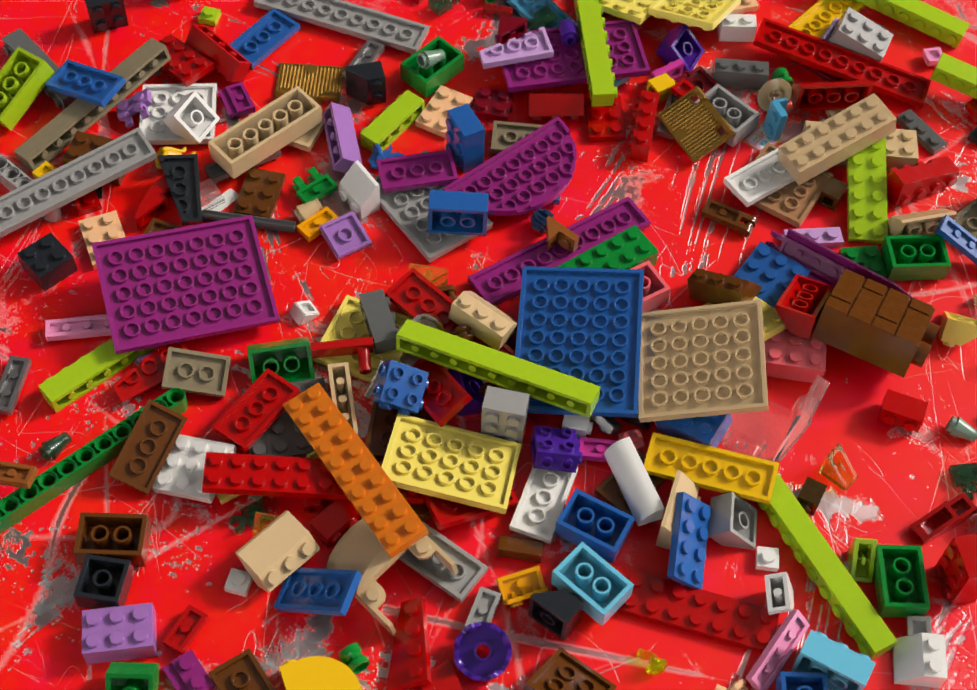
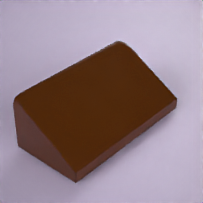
M501 535L497 556L541 563L544 542Z

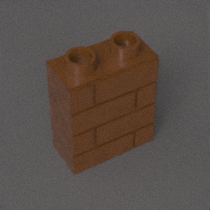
M845 269L825 303L811 337L903 378L910 364L922 368L940 328L939 325L930 322L935 311L933 306L915 298L911 299L910 296L892 288L887 289V286L869 278L866 280L864 276Z

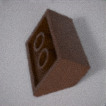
M699 268L687 279L690 298L711 304L753 300L762 289L761 285Z

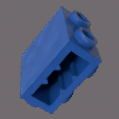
M394 360L384 361L378 369L379 379L372 391L374 396L372 402L378 403L379 408L391 410L392 408L398 410V413L408 416L418 413L423 406L422 397L428 387L429 380L427 378L429 372Z

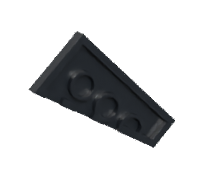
M158 155L182 226L202 224L198 155Z

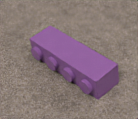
M330 102L323 111L322 118L332 166L335 171L347 173L355 161L358 160L362 164L353 117L349 107Z

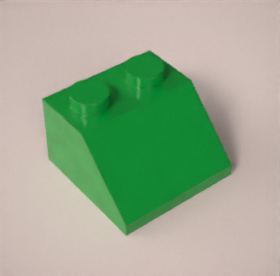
M111 662L105 673L106 690H158L159 663Z

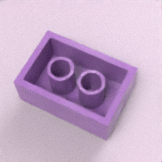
M153 603L82 610V655L86 663L95 664L157 656V620Z

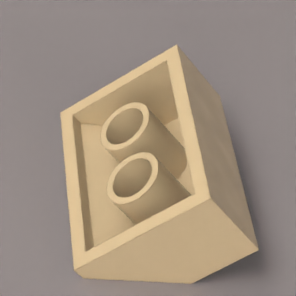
M940 208L922 212H911L904 215H893L888 218V236L937 234L935 231L941 218L948 215L954 220L957 213L953 210Z
M463 291L451 305L448 316L449 319L458 325L470 326L471 330L469 332L471 334H474L477 338L498 351L515 333L518 326V321L472 291Z
M677 470L656 541V546L669 550L671 547L677 493L685 492L701 500V497L697 496L699 487L679 470Z
M286 510L235 553L256 585L270 593L317 553L320 548L310 532Z

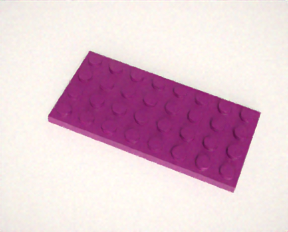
M625 19L605 22L604 31H607L608 35L606 44L610 46L609 59L612 58L613 64L611 73L615 74V79L650 75V67L635 23ZM559 27L545 29L553 48L554 56L501 66L508 93L587 83L580 35L576 44L567 46L562 43ZM497 35L494 38L495 44H497Z

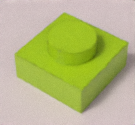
M204 6L198 17L199 23L216 27L222 15L221 9Z

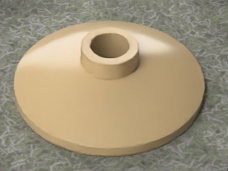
M780 78L772 79L761 87L757 100L759 106L764 111L768 112L771 101L775 100L776 97H778L777 99L787 97V105L792 98V87L786 80Z

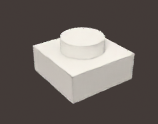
M757 546L755 570L778 572L779 548Z
M231 568L224 590L225 592L246 597L253 579L248 572Z

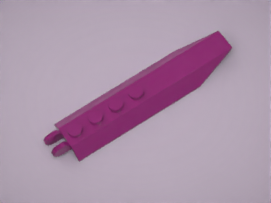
M790 228L786 236L776 231H771L772 237L782 241L780 247L770 241L765 243L810 269L811 272L808 278L832 285L834 288L844 270L848 269L864 276L866 280L869 278L887 286V289L892 288L910 296L896 283Z

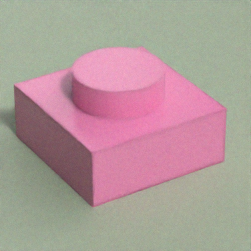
M940 47L923 49L922 56L927 67L936 65L943 53Z

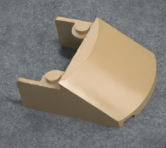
M361 519L337 542L330 554L326 569L357 570L360 572L362 577L354 598L395 636L396 630L392 622L378 610L384 603L386 594L376 580L407 550L422 560L434 556L454 576L458 574L457 566L454 560L427 535L393 558H390L365 521Z

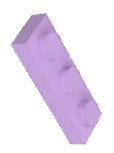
M840 227L792 229L825 247H842L844 243ZM784 229L782 235L786 236L788 229Z

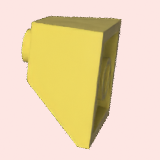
M943 311L939 331V339L943 341L942 344L949 347H954L955 345L962 346L977 338L976 319Z

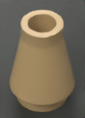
M318 198L296 206L297 209L293 211L302 223L322 209L323 206Z

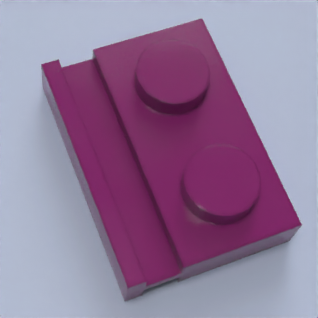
M243 82L226 86L223 90L217 89L230 120L234 116L240 117L256 112Z
M192 649L171 661L169 665L162 667L175 690L216 689Z

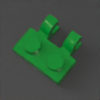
M314 166L308 169L310 184L306 185L299 175L292 179V182L295 184L293 189L296 191V197L303 204L316 198L321 201L338 190V185L327 173L321 176Z

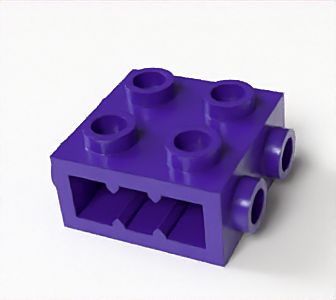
M534 425L530 440L533 468L576 473L577 466L582 463V452H579L580 439H577L576 430Z

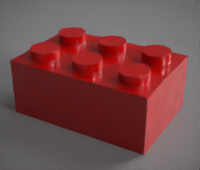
M977 533L953 537L935 565V574L937 578H940L943 596L948 600L950 606L971 603L977 600Z

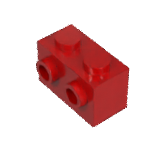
M887 389L877 420L918 433L924 422L928 402Z

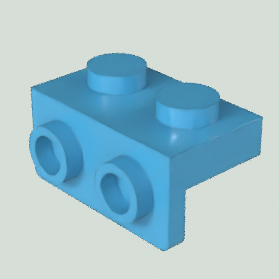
M787 97L771 101L763 124L766 134L773 142L780 140L788 117L785 111L788 103Z

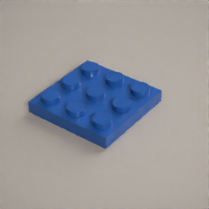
M760 242L733 277L761 285L762 289L756 297L775 308L776 303L795 275L799 274L808 277L811 270L765 243Z

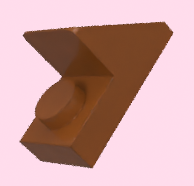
M548 216L545 227L547 250L549 251L559 243L563 248L573 253L578 249L579 236Z

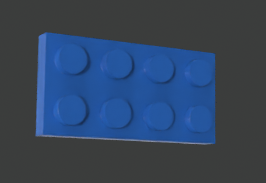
M273 8L229 45L251 62L250 68L253 70L300 30V24Z
M67 59L45 83V86L48 90L105 107L126 81L122 76Z
M678 492L667 577L686 587L702 589L711 507L685 492Z
M298 568L285 579L273 607L280 612L346 616L362 574L357 570Z

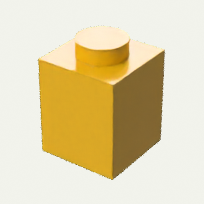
M667 73L648 80L646 91L660 93L658 103L668 99L671 87L676 83Z

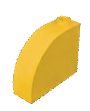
M311 656L299 660L291 659L284 662L282 666H279L285 690H362L359 680L353 671L342 662L330 657Z

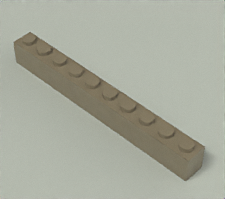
M150 38L110 71V73L124 77L126 83L105 107L76 99L19 146L14 153L21 165L33 172L45 161L49 162L71 143L77 131L85 132L171 60L166 45Z

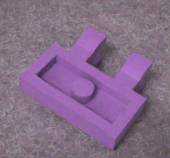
M146 88L116 105L117 117L121 122L125 121L127 128L134 125L132 116L140 112L143 120L150 117L148 107L152 105L151 92Z

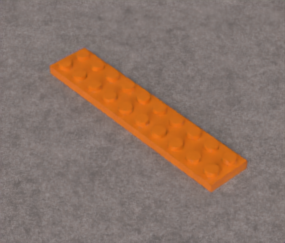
M319 382L283 404L288 415L390 558H393L429 534L426 526Z

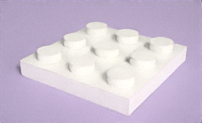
M179 434L152 489L156 493L211 504L215 494L202 493L206 452L235 454L237 448L234 444Z

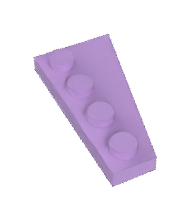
M544 26L538 28L537 32L532 33L530 31L525 33L524 37L518 39L514 37L509 39L508 43H498L479 51V58L483 69L554 56V51Z

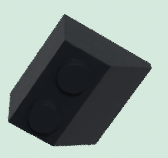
M381 61L345 66L347 95L367 105L386 102L385 74Z
M566 590L533 593L530 596L528 616L565 641L580 622L584 603L576 594H570Z

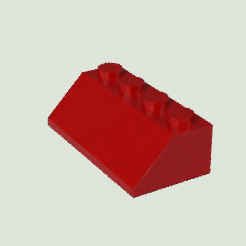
M853 80L793 83L791 101L794 112L845 110L870 96L874 82Z
M799 274L795 275L775 305V310L789 333L795 334L799 338L809 339L834 286Z

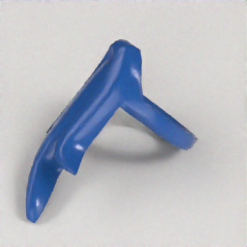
M374 144V150L368 162L371 164V168L377 169L376 160L405 155L399 152L391 153L393 150L391 145L387 150L382 151L379 144Z

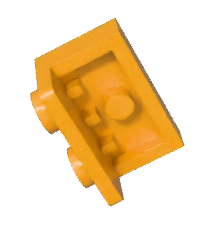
M539 565L496 578L503 605L510 604L511 608L524 604L523 600L530 598L533 593L549 592L548 587H545Z

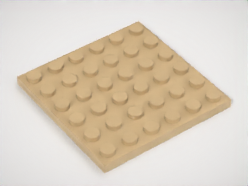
M761 299L642 313L638 394L640 423L769 410Z

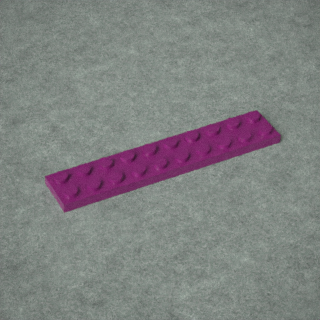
M628 196L566 227L579 236L578 249L573 253L563 248L559 243L548 251L546 238L468 276V282L481 298L492 305H498L521 293L523 266L557 267L634 225L643 231L650 227L651 222Z

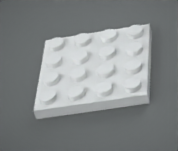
M217 83L191 84L188 87L183 84H143L142 90L147 88L151 92L152 105L148 107L150 117L143 120L140 114L139 127L151 145L196 144L176 135L162 120L184 95L193 91L216 113ZM215 125L199 144H208V141L215 138Z

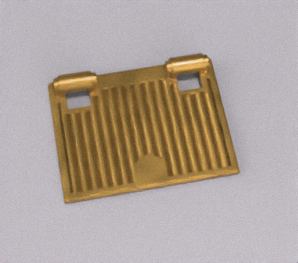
M280 63L273 100L299 86L318 104H324V100H332L333 103L339 104L344 67Z
M698 86L656 114L693 163L736 135L732 127L723 119ZM695 96L700 100L696 104L691 100ZM721 127L725 131V134L722 136L716 131Z

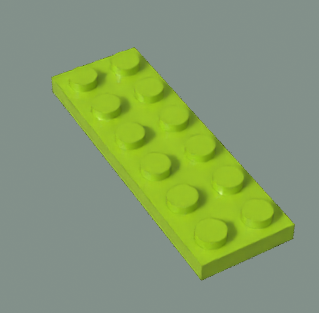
M886 137L847 158L848 242L882 244L885 236H888Z

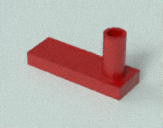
M373 337L310 343L312 359L358 354L360 374L366 375L372 372L370 353H374Z

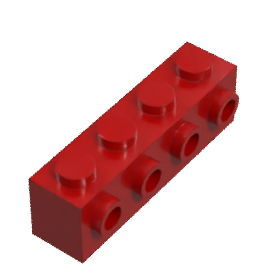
M192 24L185 44L212 61L216 68L215 71L225 76L228 82H244L251 62L206 25Z
M642 90L641 96L636 98L635 108H638V111L634 110L632 119L636 123L631 124L630 135H633V138H629L627 149H631L629 159L643 162L648 161L660 93Z

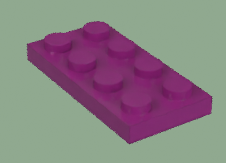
M451 149L376 160L383 194L449 185L458 179Z

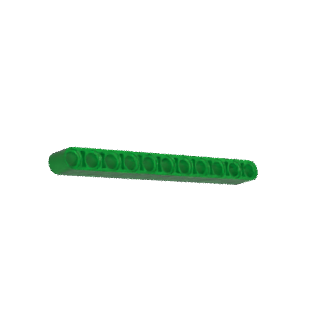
M178 387L168 390L153 400L179 414H183L188 408L185 392ZM144 407L35 477L30 489L18 488L1 499L0 534L118 457Z

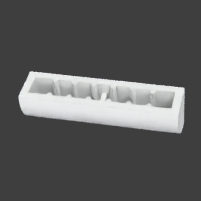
M630 436L615 442L607 448L604 456L633 517H635L638 527L662 519L665 508Z

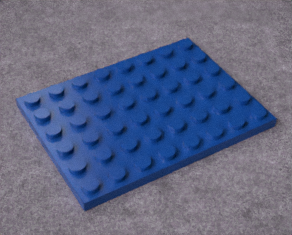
M523 266L515 357L600 386L599 400L591 416L638 418L644 270ZM529 397V414L579 415Z

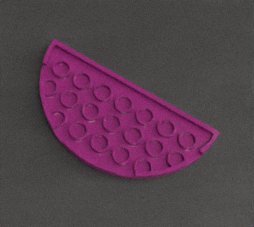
M556 117L443 188V191L489 193L488 215L512 216L535 211L554 201L568 187L576 167V144L573 142L569 128L559 117Z

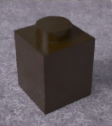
M831 177L822 189L817 203L835 211L844 198L848 185Z
M807 477L797 500L807 514L814 516L827 485L810 477Z

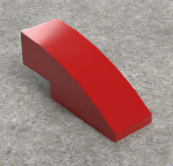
M164 175L147 191L137 208L135 221L139 231L148 226L152 218L157 219L169 210L168 202L172 199V195Z
M962 492L949 502L945 501L911 524L910 527L922 542L926 543L977 514V507L965 492Z

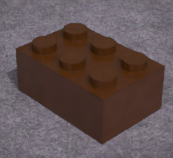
M77 131L62 158L63 164L65 165L114 139ZM125 175L109 183L120 186Z
M81 512L73 551L78 565H83L86 554L130 560L133 566L146 567L152 529L148 514Z

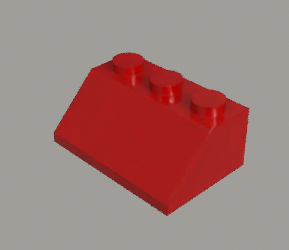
M526 92L527 114L532 116V120H543V116H550L551 120L556 117L561 119V116H568V119L576 120L579 119V116H584V93Z

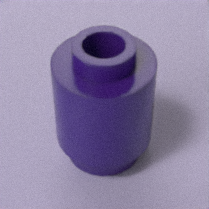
M570 19L561 21L558 29L562 43L567 46L576 44L579 40L576 24Z

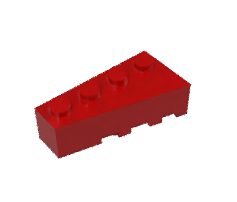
M948 156L930 159L925 164L923 161H920L912 167L909 164L903 165L902 169L893 167L890 169L887 177V199L894 208L900 205H907L910 201L921 199L932 192L936 193L944 187L953 186L957 182L961 171Z

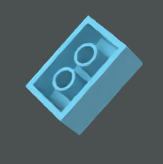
M581 542L552 571L551 584L558 590H566L570 594H576L584 603L582 610L601 626L627 601L634 587L632 582L584 542Z
M811 630L791 670L795 672L827 673L829 690H863L876 662L872 661L865 654H858L850 650L843 643L829 639L822 632Z

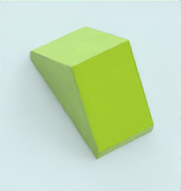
M854 538L847 551L848 571L855 581L872 583L877 539Z

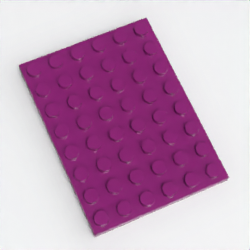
M252 215L92 243L116 355L280 323Z

